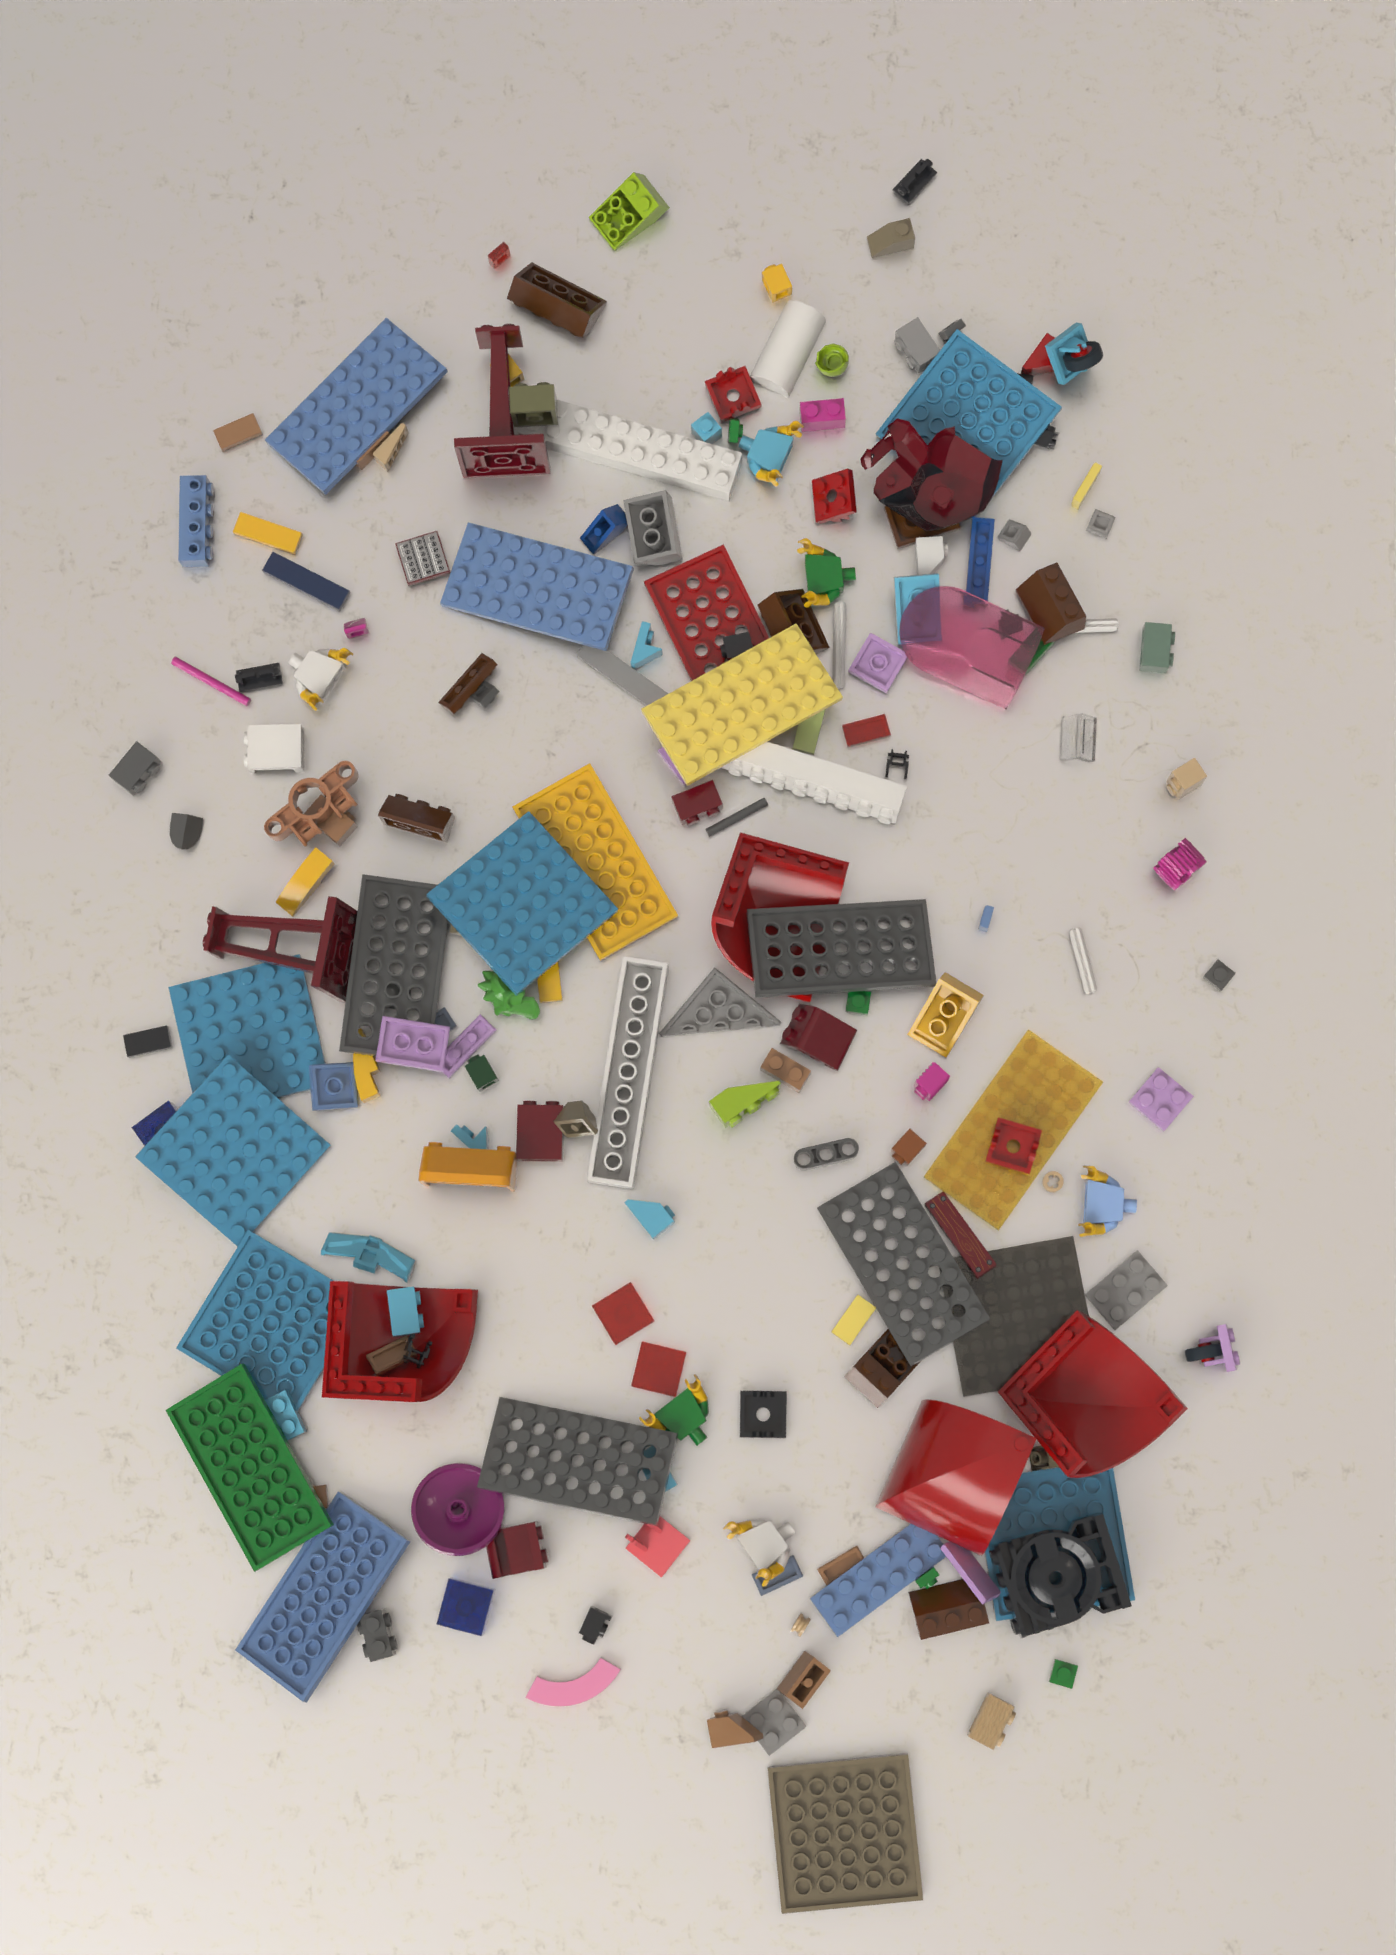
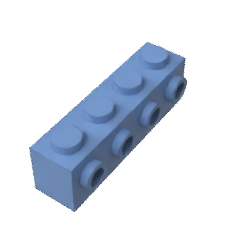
M206 475L180 476L178 561L182 567H209V559L213 557L212 546H209V538L213 537V528L209 524L210 517H213V505L210 504V496H213L214 490L213 483H210Z

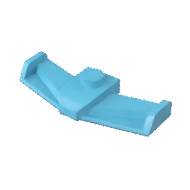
M329 1232L321 1249V1255L355 1257L353 1267L374 1274L378 1265L402 1278L406 1283H408L415 1263L414 1259L383 1242L382 1239L371 1235L360 1236Z

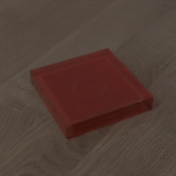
M631 1282L592 1305L615 1345L655 1322Z
M642 1341L631 1387L676 1397L687 1352Z

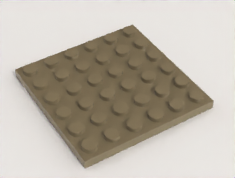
M908 1754L768 1767L782 1914L923 1900Z

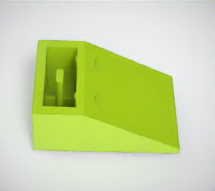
M633 172L589 216V219L613 250H617L654 224L670 207L645 175Z
M779 1081L730 1087L711 1099L709 1105L725 1128L729 1125L733 1128L743 1121V1115L746 1113L751 1115L759 1110L761 1102L766 1099L771 1101L780 1094L781 1083Z

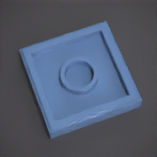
M353 1062L309 1065L312 1111L358 1107Z

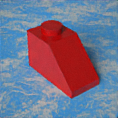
M1046 333L1023 365L1021 374L1039 375L1054 372L1045 345L1055 339V337Z

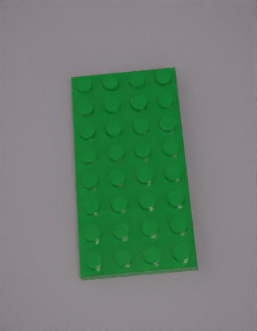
M244 1363L165 1410L254 1572L334 1525Z

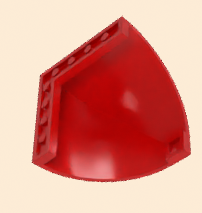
M740 832L711 920L714 940L724 957L740 973L754 982L747 909L839 904L849 862ZM812 924L810 926L811 930L815 933L823 930L819 924ZM796 925L788 927V931L792 934L800 932L799 927ZM768 926L765 929L766 933L772 936L778 933L777 929L773 926ZM798 946L790 948L791 953L794 955H801L803 953L802 949ZM813 946L815 953L822 954L825 952L823 946ZM775 947L767 950L770 956L776 957L780 955V951ZM817 966V967L815 968V971H816V973H817L818 975H819L821 966ZM800 967L792 970L793 974L798 977L805 974L804 970ZM779 969L770 970L772 977L780 978L782 976V972ZM813 994L790 995L788 997L810 1003Z
M330 1281L322 1398L424 1402L440 1395L455 1380L470 1350L476 1322L478 1290L414 1287L415 1292L420 1291L421 1305H417L418 1314H423L424 1328H420V1333L414 1334L415 1337L412 1339V1344L416 1350L424 1352L427 1342L432 1341V1345L429 1347L428 1358H424V1365H421L419 1369L417 1364L407 1362L376 1377L366 1359V1355L404 1337H393L387 1290L406 1287Z
M1078 1310L998 1391L1000 1396L1033 1436L1037 1438V1441L1065 1475L1072 1478L1096 1475L1125 1462L1155 1441L1188 1409L1161 1377L1130 1347L1096 1320Z
M922 1400L875 1507L983 1556L1009 1504L1037 1438L1002 1422L953 1404L937 1400Z

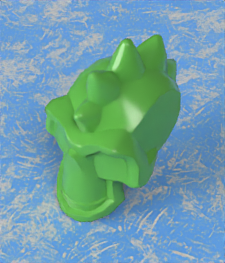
M494 971L482 972L485 981L478 983V987L486 992L483 999L493 1004L496 1016L502 1014L509 1017L511 1014H517L532 1020L538 1017L540 1014L539 1005L534 997L524 996L525 989L516 996Z

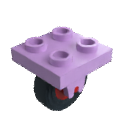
M1227 1324L1217 1326L1219 1335L1199 1339L1198 1347L1185 1350L1187 1362L1201 1360V1363L1204 1362V1367L1225 1363L1226 1371L1230 1372L1237 1370L1236 1365H1240L1238 1351H1233L1231 1342H1235L1233 1328H1228ZM1220 1340V1343H1211L1212 1341ZM1223 1355L1224 1357L1222 1359L1215 1360V1357Z

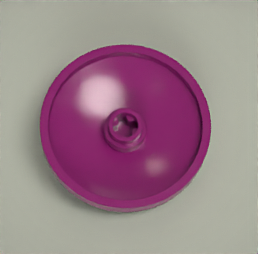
M463 1463L444 1465L429 1473L416 1488L411 1504L413 1525L420 1539L436 1552L449 1556L473 1554L486 1547L498 1534L504 1519L502 1493L477 1487L481 1473L480 1468Z

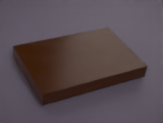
M884 507L897 549L915 544L916 538L936 537L961 530L960 523L940 530L925 531L889 507Z

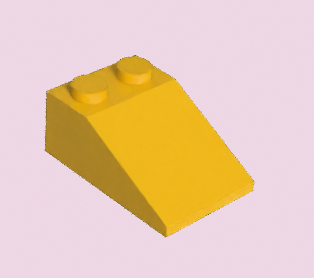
M945 972L939 978L907 1035L947 1058L984 995Z

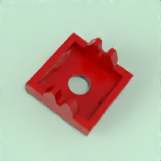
M746 366L737 369L729 367L726 372L719 371L716 377L705 381V386L721 423L762 407ZM737 390L740 394L739 399L730 401L727 398L728 391Z
M847 468L812 480L816 523L842 522V519L849 520L851 514L857 513L853 470ZM835 489L837 497L833 502H829L827 498L830 490Z
M998 1117L985 1162L1029 1175L1036 1157L1042 1130ZM1017 1140L1020 1144L1019 1151L1016 1153L1009 1152L1007 1150L1008 1141Z

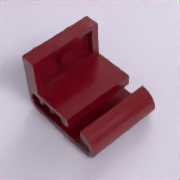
M799 1003L792 1013L789 1026L782 1034L780 1044L786 1048L798 1050L816 1061L825 1063L826 1067L838 1071L856 1035L857 1029L818 1007Z
M538 1521L500 1529L496 1537L486 1546L492 1579L547 1567L546 1563L549 1562L546 1548L543 1549L541 1540L544 1539L542 1526H538Z

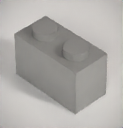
M918 317L896 330L894 340L896 347L899 351H904L907 356L906 361L912 369L915 368L918 374L921 373L939 353V347Z

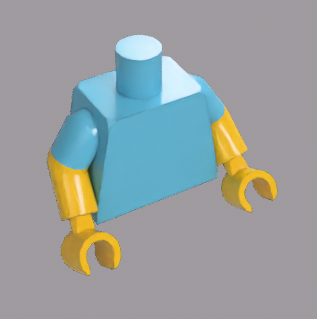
M793 421L790 425L770 427L765 430L761 429L758 431L755 439L745 435L742 436L738 447L749 451L747 463L758 480L771 482L773 486H778V478H783L781 472L794 445V437L792 435H795L797 438L802 436V433L797 431L799 428H804L800 422Z

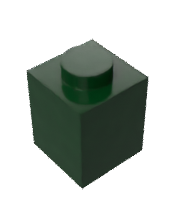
M478 1054L467 1060L468 1064L465 1065V1068L479 1092L499 1081L485 1055L480 1057Z

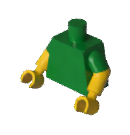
M804 538L798 541L804 548L797 549L799 554L807 552L805 555L807 592L801 597L807 598L808 601L804 604V607L808 608L812 604L827 606L843 593V581L856 580L855 567L842 568L841 557H837L835 553L814 545L809 539Z
M694 1374L696 1381L692 1384L688 1383L687 1379H685L688 1388L655 1414L646 1409L649 1417L645 1420L639 1417L640 1421L650 1428L677 1433L680 1441L689 1435L696 1446L702 1443L708 1437L700 1426L707 1421L706 1417L709 1414L708 1397L701 1386L698 1376Z

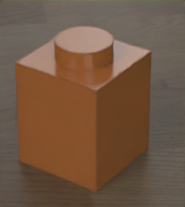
M909 1128L891 1148V1152L894 1153L892 1158L900 1165L905 1163L908 1166L927 1143Z

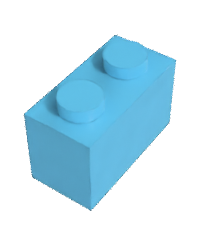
M414 1287L387 1290L393 1337L420 1333V1328H424L423 1314H418L417 1305H421L420 1291L415 1292Z

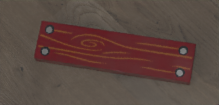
M944 1191L925 1203L924 1206L977 1279L997 1266Z

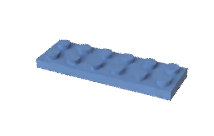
M909 1524L813 1595L810 1600L835 1635L839 1637L944 1559L946 1555L940 1549L943 1543L937 1535Z

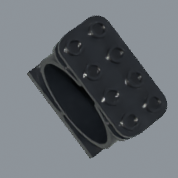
M1095 1513L1072 1521L1067 1531L1048 1529L994 1544L992 1545L993 1550L989 1551L992 1564L994 1566L997 1565L999 1573L996 1574L999 1587L1001 1589L1004 1588L1006 1596L1003 1597L1006 1610L1008 1612L1011 1611L1014 1618L1010 1620L1013 1633L1015 1635L1019 1634L1021 1638L1077 1621L1089 1612L1091 1608L1105 1614L1132 1606L1102 1513ZM1075 1528L1078 1534L1077 1537L1072 1536ZM1054 1537H1059L1062 1548L1073 1552L1081 1560L1085 1568L1086 1585L1078 1599L1080 1604L1078 1608H1076L1073 1599L1077 1596L1082 1586L1080 1566L1073 1557L1058 1551ZM1097 1539L1102 1555L1100 1560L1097 1561L1092 1550L1084 1543L1085 1541ZM1033 1544L1038 1557L1033 1561L1029 1569V1585L1038 1599L1053 1605L1056 1617L1051 1616L1049 1608L1038 1604L1030 1596L1026 1587L1025 1572L1029 1561L1033 1557L1030 1547ZM1105 1566L1112 1586L1100 1590V1567ZM1053 1571H1058L1061 1574V1581L1058 1584H1051L1049 1581V1575ZM1097 1598H1098V1602H1099L1100 1608L1097 1607L1096 1605H1094V1603L1096 1602Z

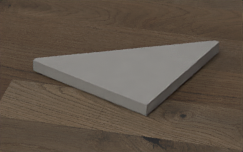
M714 967L661 1030L659 1035L663 1037L780 1026L782 1022Z

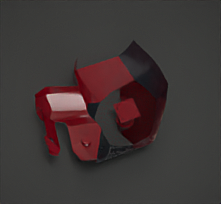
M898 418L888 425L886 435L872 449H866L860 459L862 467L866 470L872 468L888 452L896 450L898 458L876 478L873 493L879 499V502L925 531L940 530L965 522L982 513L994 495L1003 460L990 458L956 436L955 426L938 432L927 445L909 421Z

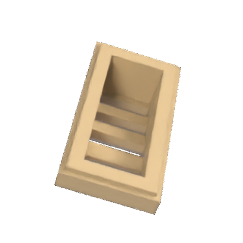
M401 423L373 452L376 462L386 471L392 466L409 434L404 423Z

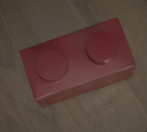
M713 780L671 796L672 803L682 825H694L700 821L699 818L716 816L723 809V803Z

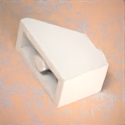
M943 536L916 538L917 575L934 574L942 566L944 557H948L947 543H943Z

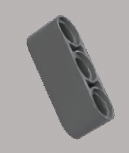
M845 1138L802 1148L795 1153L794 1164L799 1170L806 1171L849 1161L857 1156L859 1146L854 1139ZM844 1144H852L855 1152L851 1155L844 1154L842 1151ZM822 1149H830L833 1156L829 1160H823L820 1157V1151ZM807 1154L811 1161L808 1165H800L797 1161L798 1156Z

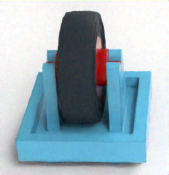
M1076 322L1045 345L1058 384L1062 385L1068 383L1079 373L1095 366L1103 358L1100 344L1087 340L1082 323Z

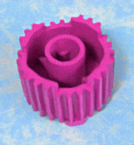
M1186 838L1178 843V847H1175L1161 858L1153 868L1174 891L1188 881L1192 874L1207 862L1204 859L1205 857Z

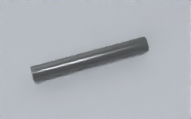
M762 798L705 830L710 837L768 806L765 798Z

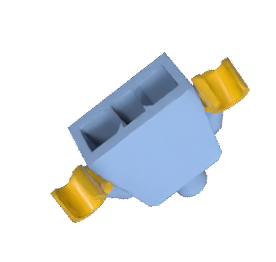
M1084 1165L1083 1168H1087L1088 1174L1081 1175V1178L1091 1180L1085 1182L1083 1223L1078 1224V1226L1084 1227L1085 1232L1079 1234V1236L1103 1235L1117 1227L1118 1222L1123 1220V1212L1136 1213L1137 1199H1124V1188L1120 1187L1118 1181L1108 1174L1097 1170L1094 1166Z

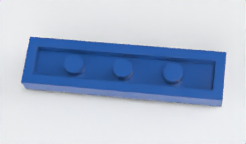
M972 518L965 605L987 607L995 519Z

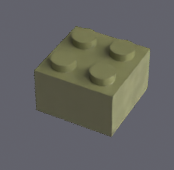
M540 382L537 385L528 386L527 384L520 383L514 387H509L510 413L514 428L558 425L557 397L554 384Z

